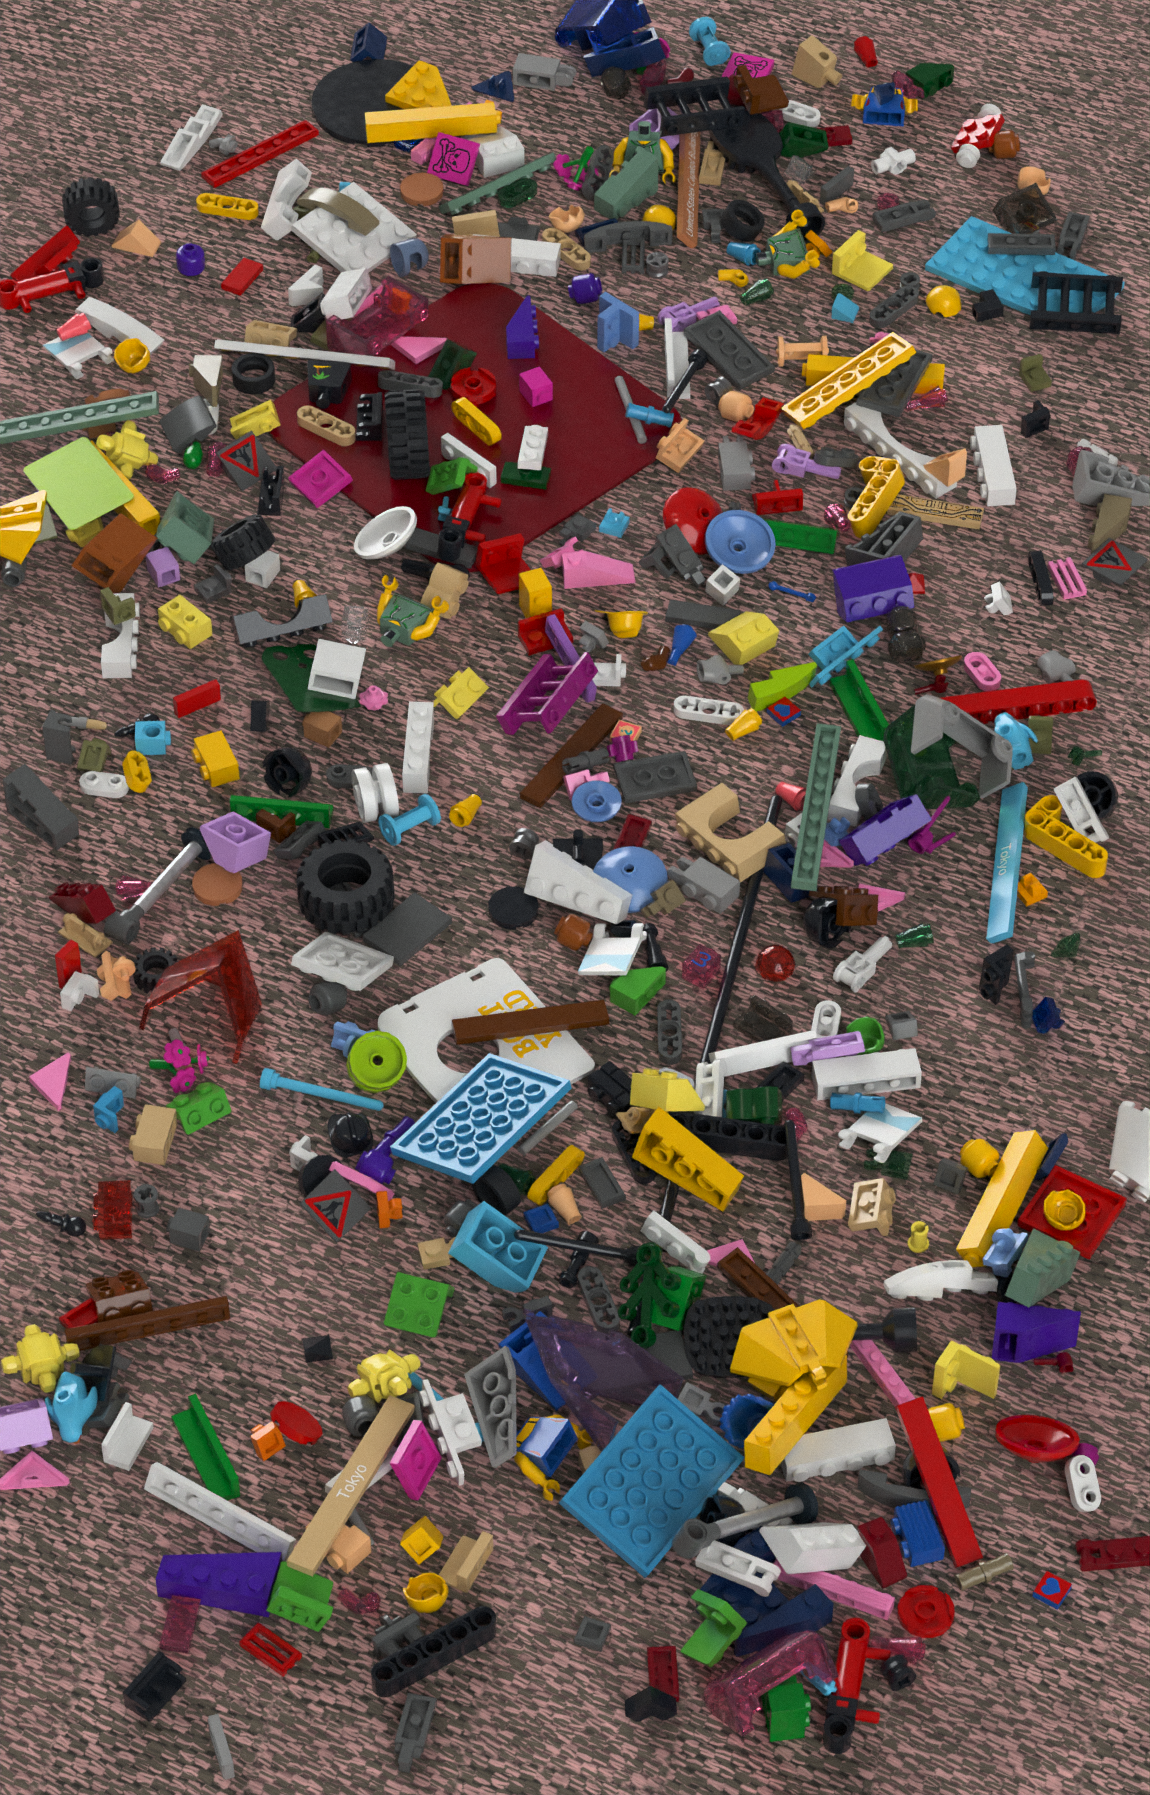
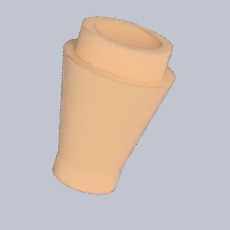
M559 1184L547 1193L548 1203L565 1219L568 1225L581 1219L582 1216L579 1213L570 1187H567L566 1184Z

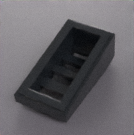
M356 822L318 834V846L320 847L325 843L332 844L335 840L348 842V839L356 840V843H361L362 841L368 843L374 840V836L361 822ZM360 830L363 835L359 836L355 831Z

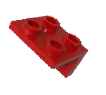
M520 533L482 542L478 545L475 566L496 594L518 590L519 573L531 570L521 557L525 539Z

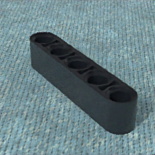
M681 1111L669 1113L671 1117L714 1152L774 1161L788 1158L784 1126Z
M487 1606L477 1607L377 1662L371 1669L373 1692L380 1697H390L490 1642L496 1635V1614L494 1610ZM461 1637V1638H463V1639H461V1640H456V1639H454V1638ZM388 1678L389 1680L381 1681L380 1679Z

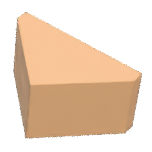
M137 220L120 231L112 244V248L153 257L161 245V241L140 220Z
M964 448L939 455L923 466L926 471L949 487L965 477L967 451Z
M806 1173L801 1175L805 1219L808 1221L842 1219L845 1216L846 1200Z

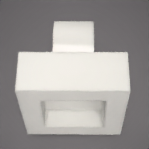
M1000 582L991 585L992 593L984 597L985 601L989 604L986 606L988 612L995 613L1000 610L1003 615L1013 613L1011 597Z

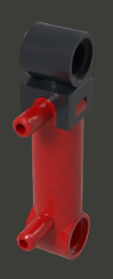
M87 258L80 265L78 261L63 264V270L19 281L4 279L0 281V307L10 310L21 305L23 311L29 313L32 310L29 301L68 291L70 294L75 293L78 299H83L86 296L84 292L86 291L85 287L97 288L103 284L102 262L97 258Z
M469 473L465 476L463 487L450 516L447 515L442 530L439 533L437 555L442 560H457L460 557L461 548H464L467 540L479 543L486 540L485 534L470 531L469 529L480 504L499 508L502 500L485 495L487 479L483 474Z
M860 1618L847 1619L841 1627L833 1675L837 1690L829 1695L823 1728V1745L826 1750L833 1754H842L850 1749L856 1721L878 1724L880 1720L879 1712L857 1708L866 1658L886 1661L890 1658L891 1651L869 1647L870 1627L866 1621ZM856 1636L859 1637V1639H853L851 1637ZM839 1733V1734H842L843 1736H835V1735H833V1734Z

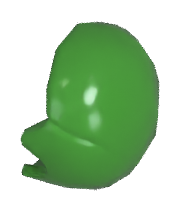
M866 1016L857 1018L848 1024L846 1028L847 1033L859 1031L863 1039L865 1052L858 1053L857 1055L879 1052L883 1048L885 1042L884 1032L881 1024L875 1018Z

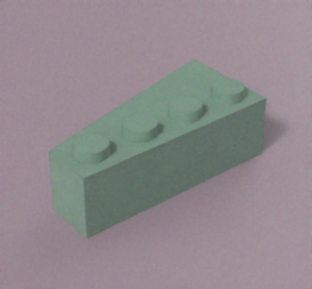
M1033 1228L1005 1296L1027 1307H1031L1071 1279L1081 1252L1073 1249L1070 1243L1058 1241Z

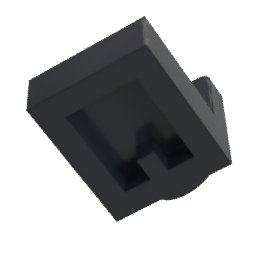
M1038 400L1033 402L1032 413L1022 416L1021 434L1025 438L1049 429L1050 411Z

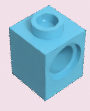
M165 721L135 722L136 751L143 755L166 754V745H171V731H166Z

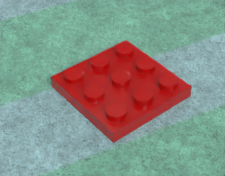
M1055 1165L1018 1219L1017 1226L1029 1232H1032L1034 1228L1058 1241L1068 1242L1073 1246V1249L1081 1252L1080 1256L1090 1260L1125 1207L1127 1198ZM1069 1189L1082 1198L1086 1206L1085 1219L1077 1228L1067 1231L1058 1230L1051 1226L1045 1217L1044 1200L1052 1191L1059 1192Z

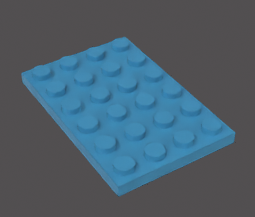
M489 1053L390 1146L392 1155L474 1184L572 1089L570 1080Z
M659 1384L560 1500L559 1504L640 1575L646 1578L672 1547V1540L688 1519L697 1517L702 1510L705 1500L716 1494L718 1488L730 1477L745 1457Z

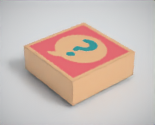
M619 720L610 735V742H612L611 738L630 735L631 741L638 740L642 732V726Z

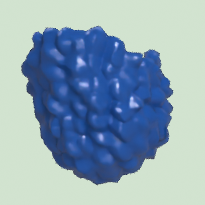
M738 1394L735 1398H731L730 1404L724 1406V1412L720 1418V1429L725 1432V1439L728 1440L729 1444L744 1449V1440L774 1404L763 1397H755L753 1394L744 1396Z

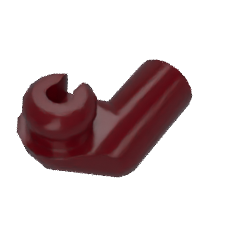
M684 68L677 78H668L666 82L667 84L692 81L694 72L691 68Z

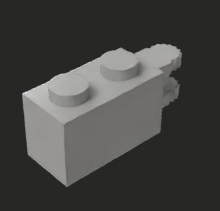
M519 53L513 67V85L555 91L556 85L571 86L577 71L571 65L560 64V59Z
M737 435L736 442H730L728 436H723V443H718V462L723 491L751 489V481L755 480V467H750V464L753 463L752 450L748 451L747 443L743 440V436Z
M681 857L677 860L678 869L671 866L667 870L670 879L681 885V890L686 896L694 897L702 902L707 909H713L719 914L739 897L740 881L702 857H699L695 862Z

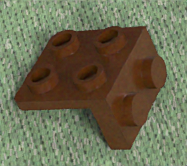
M746 65L737 66L736 75L733 79L734 85L750 115L788 107L789 100L775 75L752 78Z
M817 886L816 891H809V896H826L837 899L836 925H877L879 895L868 894L869 889L853 888L852 892V889H849L848 886H834V890L830 886Z
M126 1270L120 1272L118 1276L110 1278L97 1277L92 1282L86 1284V1290L95 1303L98 1323L153 1311L149 1288L138 1272Z

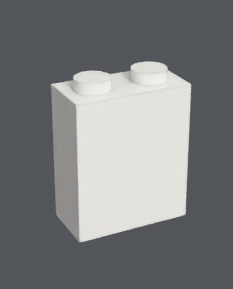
M318 639L308 690L356 699L366 649Z

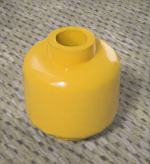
M971 1139L963 1145L960 1151L961 1165L968 1167L967 1171L976 1178H983L987 1175L992 1176L999 1164V1152L984 1139Z
M946 1403L928 1409L940 1442L961 1436L962 1429H965V1423L960 1407L955 1408L952 1403Z

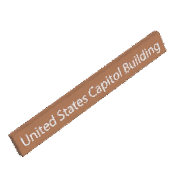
M700 132L680 134L677 238L689 248L696 247L698 239Z

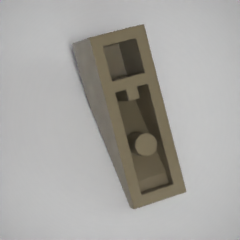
M195 355L194 362L189 364V377H193L194 387L211 406L217 407L223 379L222 355Z

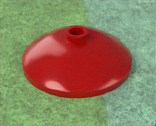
M686 487L675 491L668 497L663 507V521L666 530L677 524L694 552L698 555L708 554L705 545V534L708 525L717 515L723 513V510L708 493L697 488Z
M1010 1416L999 1421L995 1429L996 1439L1006 1450L1032 1463L1052 1462L1066 1458L1079 1447L1080 1438L1073 1428L1058 1420L1043 1416Z

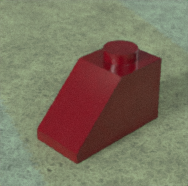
M881 1516L857 1526V1531L866 1544L860 1557L881 1588L884 1589L907 1578L897 1538Z

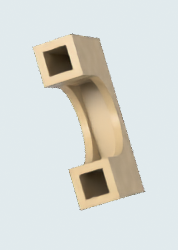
M720 783L675 813L676 829L682 837L686 836L697 850H702L706 853L713 863L719 864L726 873L742 882L765 867L768 849L786 844L785 834L769 821L749 835L739 839H723L713 834L720 825L740 813L738 796L723 783Z

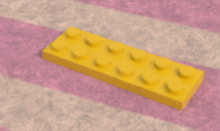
M892 332L781 407L786 417L802 429L811 427L818 419L832 413L837 406L851 400L859 391L870 387L881 376L889 374L893 368L907 362L916 351L913 345Z

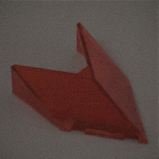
M239 930L165 968L144 1006L139 1029L144 1031L155 1006L202 981L220 986L237 1040L232 1063L237 1064L262 1007Z

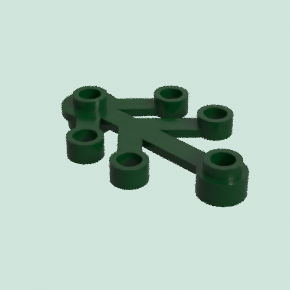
M653 1242L642 1244L638 1248L636 1253L638 1263L628 1276L623 1277L620 1281L621 1291L632 1294L628 1301L618 1309L620 1319L626 1321L634 1320L637 1314L636 1307L642 1301L641 1324L632 1331L631 1341L634 1346L643 1349L650 1348L656 1342V1334L651 1328L653 1299L661 1308V1313L665 1317L675 1318L680 1310L678 1303L670 1301L654 1281L656 1272L663 1280L662 1284L665 1289L676 1291L681 1286L680 1276L670 1273L661 1261V1247ZM644 1273L643 1282L638 1287L637 1280Z

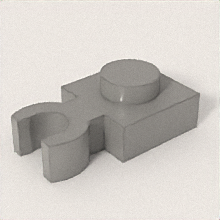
M686 1382L678 1400L697 1417L700 1418L702 1415L708 1423L718 1425L720 1417L714 1415L713 1412H719L720 1414L724 1412V1404L710 1402L711 1394Z

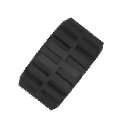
M88 177L86 180L81 178L78 179L79 182L71 183V187L65 189L62 203L65 223L72 232L76 231L78 235L85 234V237H90V235L99 236L101 233L104 235L108 233V230L115 228L114 224L118 223V217H120L118 196L115 188L110 186L108 181L102 182L101 178L95 180L93 177ZM89 206H97L95 208H86Z
M260 514L245 517L223 530L213 539L210 546L224 569L234 570L264 554L271 548L276 538Z

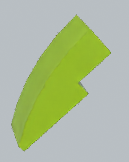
M816 662L770 671L768 680L750 683L748 701L752 709L756 712L767 709V707L783 697L790 699L798 694L814 679L817 669Z

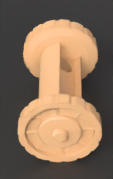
M778 336L776 349L778 367H783L785 360L808 359V354L828 356L827 336H822L820 343H784L783 336Z

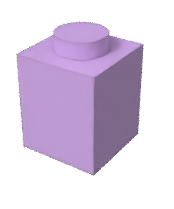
M164 547L146 554L147 570L158 588L180 580L179 564L169 548Z

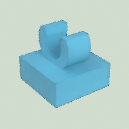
M609 508L599 526V532L621 538L630 523V517L625 516L624 512L619 514L613 513L612 509Z

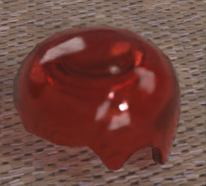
M769 945L758 953L755 970L759 971L763 979L779 982L786 980L793 974L795 960L791 952L784 946Z

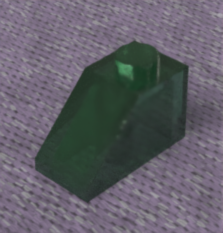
M447 339L428 377L440 379L443 382V389L447 390L451 387L453 375L461 369L471 367L477 352L461 343Z

